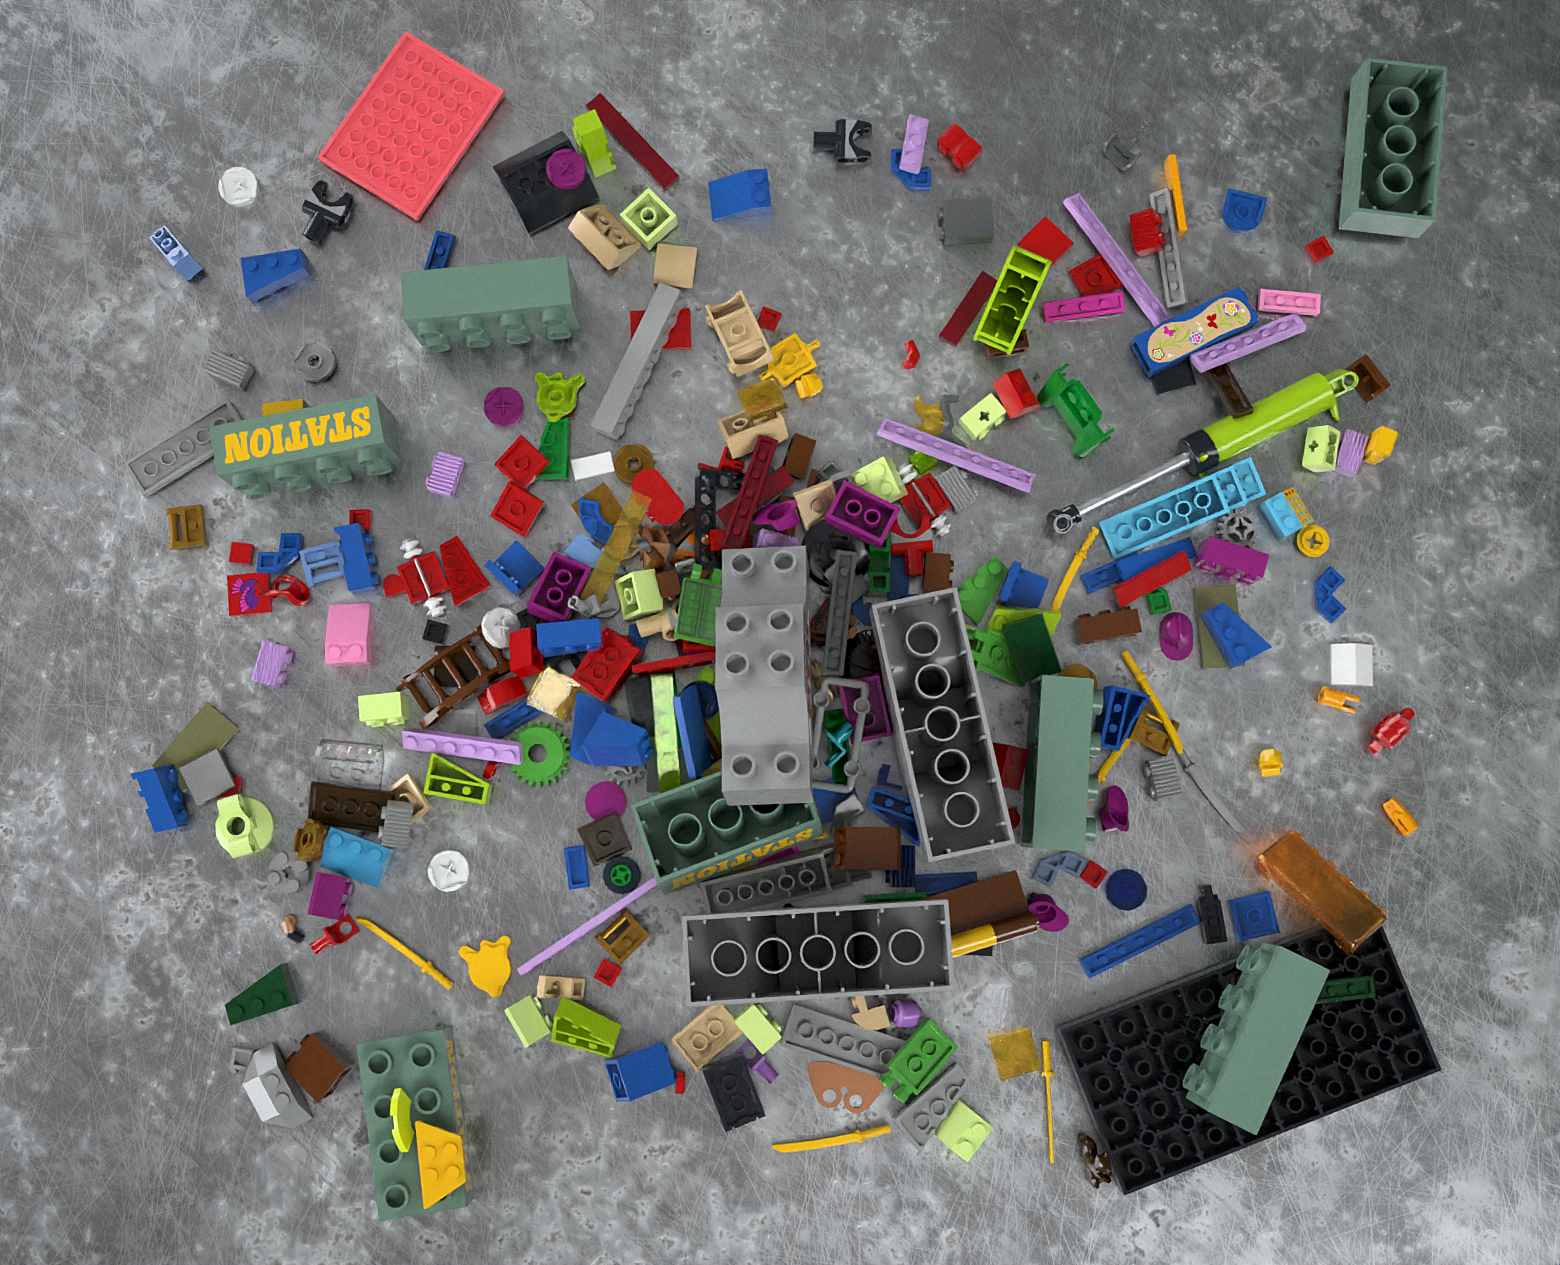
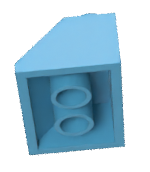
M331 827L323 845L320 867L380 888L395 849L381 846L378 842L338 827Z

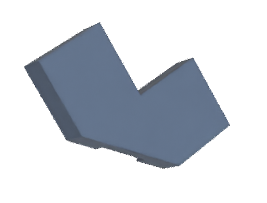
M1064 851L1040 859L1031 878L1051 888L1059 869L1075 878H1079L1087 859L1071 851Z

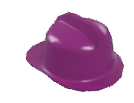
M796 500L767 505L755 513L753 521L756 524H770L778 531L798 526L800 523L796 512L798 503Z
M1180 612L1168 613L1160 622L1161 649L1164 655L1171 660H1184L1193 650L1192 623L1186 615Z
M1116 785L1109 787L1107 802L1099 809V818L1102 829L1105 832L1115 830L1127 832L1129 830L1128 801L1123 790Z
M1031 893L1027 905L1029 911L1037 915L1040 922L1039 928L1049 932H1057L1068 926V915L1056 905L1050 895Z

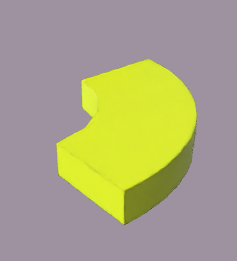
M398 1088L393 1092L390 1106V1116L393 1115L394 1121L392 1134L400 1151L408 1152L415 1134L410 1121L412 1101L402 1088Z

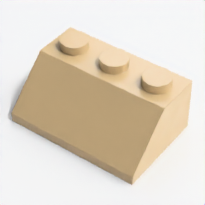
M603 203L579 210L568 227L574 236L584 244L587 250L607 270L620 266L642 246L639 240Z
M773 399L717 420L732 459L740 458L753 452L758 435L776 439L778 443L789 438L784 418Z

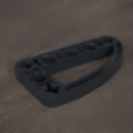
M704 469L695 476L696 564L702 565V570L713 569L722 565V553L716 558V551L711 552L710 542L708 545H705L701 541L702 534H706L710 539L709 531L716 530V491L739 493L742 484H734V482L743 481L745 473ZM703 476L709 479L707 483H705V480H702ZM721 476H725L728 479L727 486H723L720 483ZM702 494L708 495L710 499L709 504L706 505L701 501ZM702 514H706L709 517L710 522L708 525L702 523ZM704 556L706 559H709V562L706 564L705 561L702 560V557Z

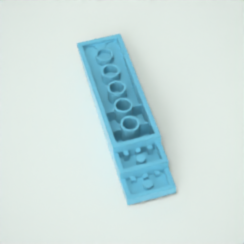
M1247 457L1100 521L1099 524L1115 560L1228 513L1232 509L1266 495V492L1252 458Z

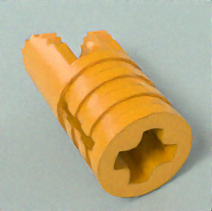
M1323 686L1318 696V703L1354 714L1356 709L1345 705L1344 701L1347 699L1352 702H1359L1361 697Z

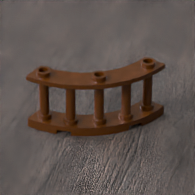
M482 624L476 627L473 633L448 648L442 647L434 653L435 657L422 665L414 673L408 674L400 680L401 684L396 688L397 692L408 688L424 711V718L419 722L422 729L438 723L454 709L452 705L460 699L465 701L478 692V687L487 681L490 684L511 673L510 659L504 658L497 647L492 646L486 641L482 632ZM480 638L497 661V666L490 670L484 667L469 645ZM460 649L465 652L478 671V677L470 683L463 679L449 656ZM441 662L458 685V691L451 696L445 694L430 672L431 669ZM422 677L425 678L439 699V705L436 708L430 707L415 685Z

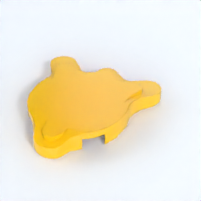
M502 936L495 943L483 940L480 943L479 951L469 946H462L459 949V955L468 963L471 981L493 998L499 997L503 993V987L511 975L512 968L508 957V948L511 944L509 936Z

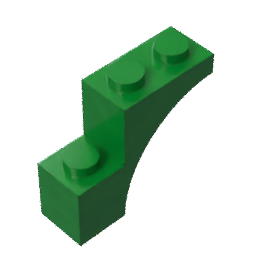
M843 708L824 711L825 729L830 734H834L845 724L846 718ZM827 737L829 757H831L838 748ZM849 738L842 743V747L847 752L831 766L833 783L844 785L847 783L844 765L850 761L851 757Z

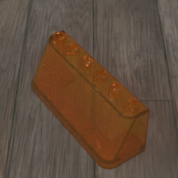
M1289 830L1255 859L1253 867L1269 882L1274 880L1336 938L1334 942L1351 957L1388 920L1386 917L1387 912L1380 905L1377 904L1375 906L1369 900L1370 896L1365 891L1355 888L1353 886L1354 882L1347 875L1344 874L1342 876L1336 870L1337 867L1333 862L1323 859L1320 856V851L1315 846H1309L1303 841L1305 838L1296 830L1294 832Z

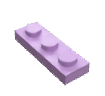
M910 114L902 149L900 170L914 174L920 172L929 119Z

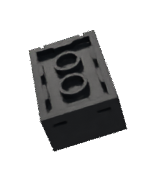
M742 1051L702 1067V1072L725 1132L733 1130L732 1127L735 1129L748 1125L750 1122L757 1120L756 1117L760 1119L766 1116Z

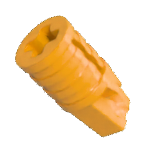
M1395 797L1383 804L1391 821L1394 822L1403 836L1410 834L1420 826Z

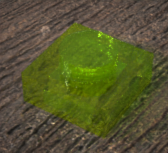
M920 451L908 458L909 463L913 464L912 467L919 475L937 466V461L933 456Z

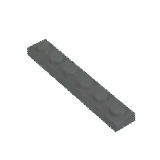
M836 550L822 674L843 677L857 552Z

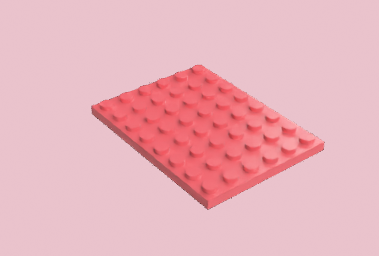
M405 31L317 158L325 165L418 221L495 110L505 92Z

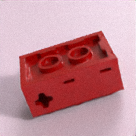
M606 626L602 632L603 647L598 648L597 651H589L571 678L602 701L610 703L632 672V665H636L645 652L633 644L628 636L621 635L614 629Z

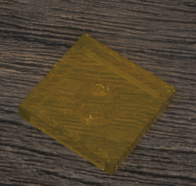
M774 378L737 391L738 398L750 422L788 408Z
M544 666L543 672H541L526 704L564 720L576 697L577 691H579L582 685L572 678Z
M1030 1027L988 1038L1001 1081L1042 1069Z

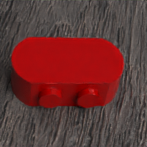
M645 469L634 477L632 492L635 495L632 498L639 507L642 504L648 510L645 514L652 522L656 520L661 525H671L681 518L684 512V502L657 470Z

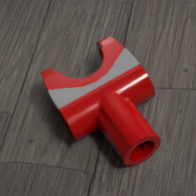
M927 513L922 514L921 527L914 534L904 533L900 529L897 519L891 529L892 556L904 555L906 576L923 575L922 553L933 552L932 531Z

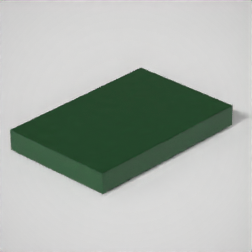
M1043 613L1002 625L1021 683L1034 680L1041 675H1053L1062 672Z

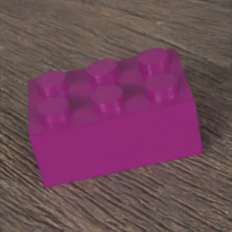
M844 480L826 515L825 523L881 550L899 515L900 507Z
M1209 536L1200 543L1193 566L1199 568L1200 572L1207 574L1213 572L1218 574L1219 578L1226 580L1232 578L1238 580L1237 583L1250 586V584L1252 585L1263 578L1270 555Z
M553 551L527 603V612L551 623L569 621L574 609L568 607V600L570 598L573 599L572 596L580 598L590 578L591 567Z
M874 672L849 678L865 681L869 686L868 700L871 702L872 708L865 715L861 742L892 736L879 673ZM839 686L846 721L855 729L857 712L854 710V702L860 698L861 689ZM854 732L849 736L851 744H853Z

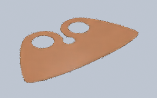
M812 1062L808 1064V1074L815 1097L826 1108L836 1107L840 1103L842 1097L840 1090L842 1087H846L848 1089L844 1097L846 1109L852 1113L864 1112L885 1087L878 1081L879 1077L836 1063ZM828 1089L836 1093V1099L832 1103H827L823 1099V1093ZM852 1095L862 1097L863 1103L861 1107L853 1108L850 1106L849 1099Z

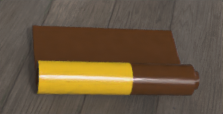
M1016 870L920 899H948L953 958L1037 932V927L1040 926L1037 915L1029 911Z

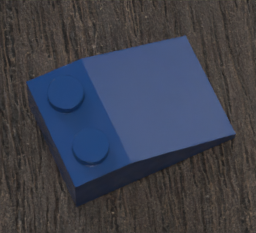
M767 168L746 170L708 182L712 221L771 215Z

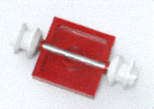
M905 463L897 468V471L902 477L903 484H908L905 487L908 494L898 500L916 528L921 527L922 514L927 513L929 521L932 520L930 527L936 529L935 536L940 535L942 537L951 531L949 527L952 524H946L947 516L939 517V515L951 508L952 505L931 473L929 472L915 480L918 472H912L911 467L913 464L908 465Z
M414 538L407 539L402 542L403 545L400 546V549L406 551L403 557L411 559V561L401 564L396 568L412 605L426 600L423 606L430 609L427 615H432V617L440 616L447 607L441 606L440 602L443 598L436 595L450 590L437 554L435 551L419 557L423 551L422 548H417L419 540H414Z

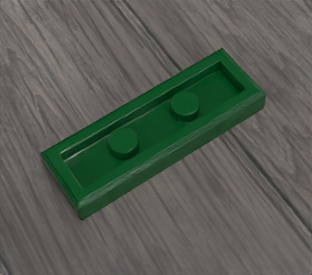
M1364 975L1326 980L1315 1004L1376 997L1373 976Z

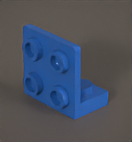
M515 541L494 563L489 560L484 565L515 597L519 596L545 569L518 541Z
M1014 561L1010 566L996 602L1005 606L1038 608L1049 579L1021 568L1022 563Z

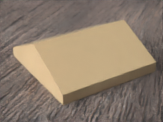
M407 773L386 790L395 792V801L413 803L411 824L423 817L432 808L410 773Z

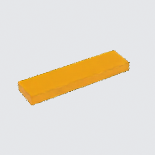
M1173 154L1167 156L1164 167L1167 187L1171 189L1178 237L1180 238L1187 231L1177 158Z

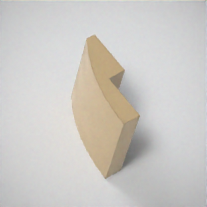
M658 243L653 284L658 285L660 282L668 286L693 288L698 247Z

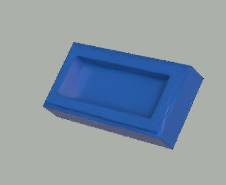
M585 845L564 848L569 890L590 887Z

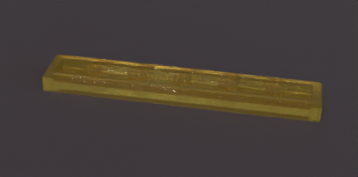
M634 490L632 491L580 597L581 600L585 601L595 594L601 605L652 501L651 498Z

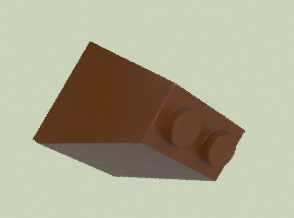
M900 827L835 828V870L871 872L901 870Z
M315 1032L311 1035L307 1034L301 1040L300 1045L302 1046L297 1052L294 1051L287 1058L286 1062L288 1064L284 1069L317 1103H320L333 1094L356 1063L318 1032Z

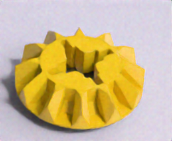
M1308 525L1302 528L1296 536V546L1299 547L1300 553H1304L1307 557H1318L1324 554L1329 547V536L1320 526ZM1314 535V541L1319 544H1314L1311 547L1310 542L1305 539H1310Z

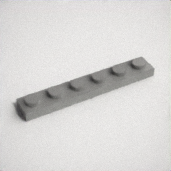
M1166 188L1149 195L1151 208L1159 212L1162 217L1160 231L1164 233L1165 243L1163 244V251L1158 253L1167 308L1173 309L1187 305L1189 301L1171 189Z

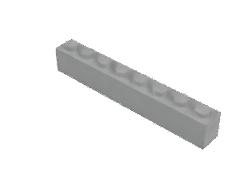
M659 282L590 425L596 432L618 440L619 436L623 434L625 423L628 417L633 414L634 405L642 395V388L651 376L654 363H657L659 360L660 351L668 341V334L677 322L679 311L684 308L686 297L681 290Z

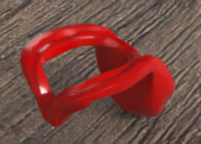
M289 574L279 576L274 581L273 590L265 592L266 596L277 598L278 595H285L295 606L305 605L310 597L308 587L302 581ZM279 582H291L288 588L278 590Z

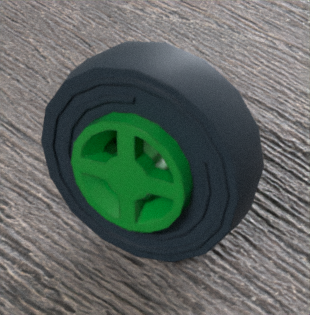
M619 856L611 859L606 864L603 870V880L610 891L617 894H625L637 887L641 873L639 866L634 860Z

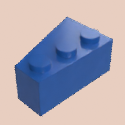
M301 248L241 258L245 294L252 304L268 294L276 293V290L284 286L288 287L310 276L307 256Z
M359 523L334 527L335 534L338 533L340 535L341 546H338L339 553H343V570L348 591L352 594L378 590L379 575L377 571H374L373 564H376V557L374 552H371L370 544H373L371 532H368Z
M1224 602L1200 614L1203 623L1229 669L1272 648L1268 642Z
M599 618L536 624L538 649L544 658L585 650L597 651L598 648L603 647L602 623Z
M1113 685L1103 688L1102 713L1097 716L1094 732H1100L1102 750L1109 752L1120 750L1131 731L1132 725L1136 718L1140 716L1143 706L1151 695Z
M577 691L570 757L590 765L582 744L601 713L604 711L614 716L617 711L615 707Z
M174 764L131 773L132 779H137L141 788L138 791L139 796L144 797L148 808L145 810L155 833L188 825V815L182 802L183 793L179 789L178 772Z
M872 786L865 807L890 827H900V834L916 847H919L920 839L910 799Z

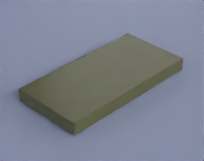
M1236 585L1194 588L1202 670L1229 668L1203 623L1200 614L1224 602L1239 616ZM1245 662L1236 667L1245 666Z
M206 702L155 761L152 767L157 768L174 764L178 772L179 789L185 793L189 788L179 768L215 749L221 751L240 728L213 705Z

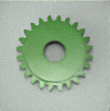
M537 721L536 726L529 722L528 728L522 725L521 732L515 730L514 732L517 736L515 738L510 737L509 739L515 742H522L523 762L520 765L512 764L509 770L510 772H517L514 777L519 778L521 776L522 783L529 780V786H533L534 782H536L537 787H541L542 782L549 786V780L556 783L555 777L557 775L562 778L563 774L561 771H568L565 764L571 763V760L567 759V756H570V751H567V748L571 747V744L565 743L568 737L561 736L563 730L560 729L556 732V725H552L549 728V722H545L544 726H542L541 721ZM541 744L546 748L547 756L542 762L536 763L529 758L528 752L531 746Z

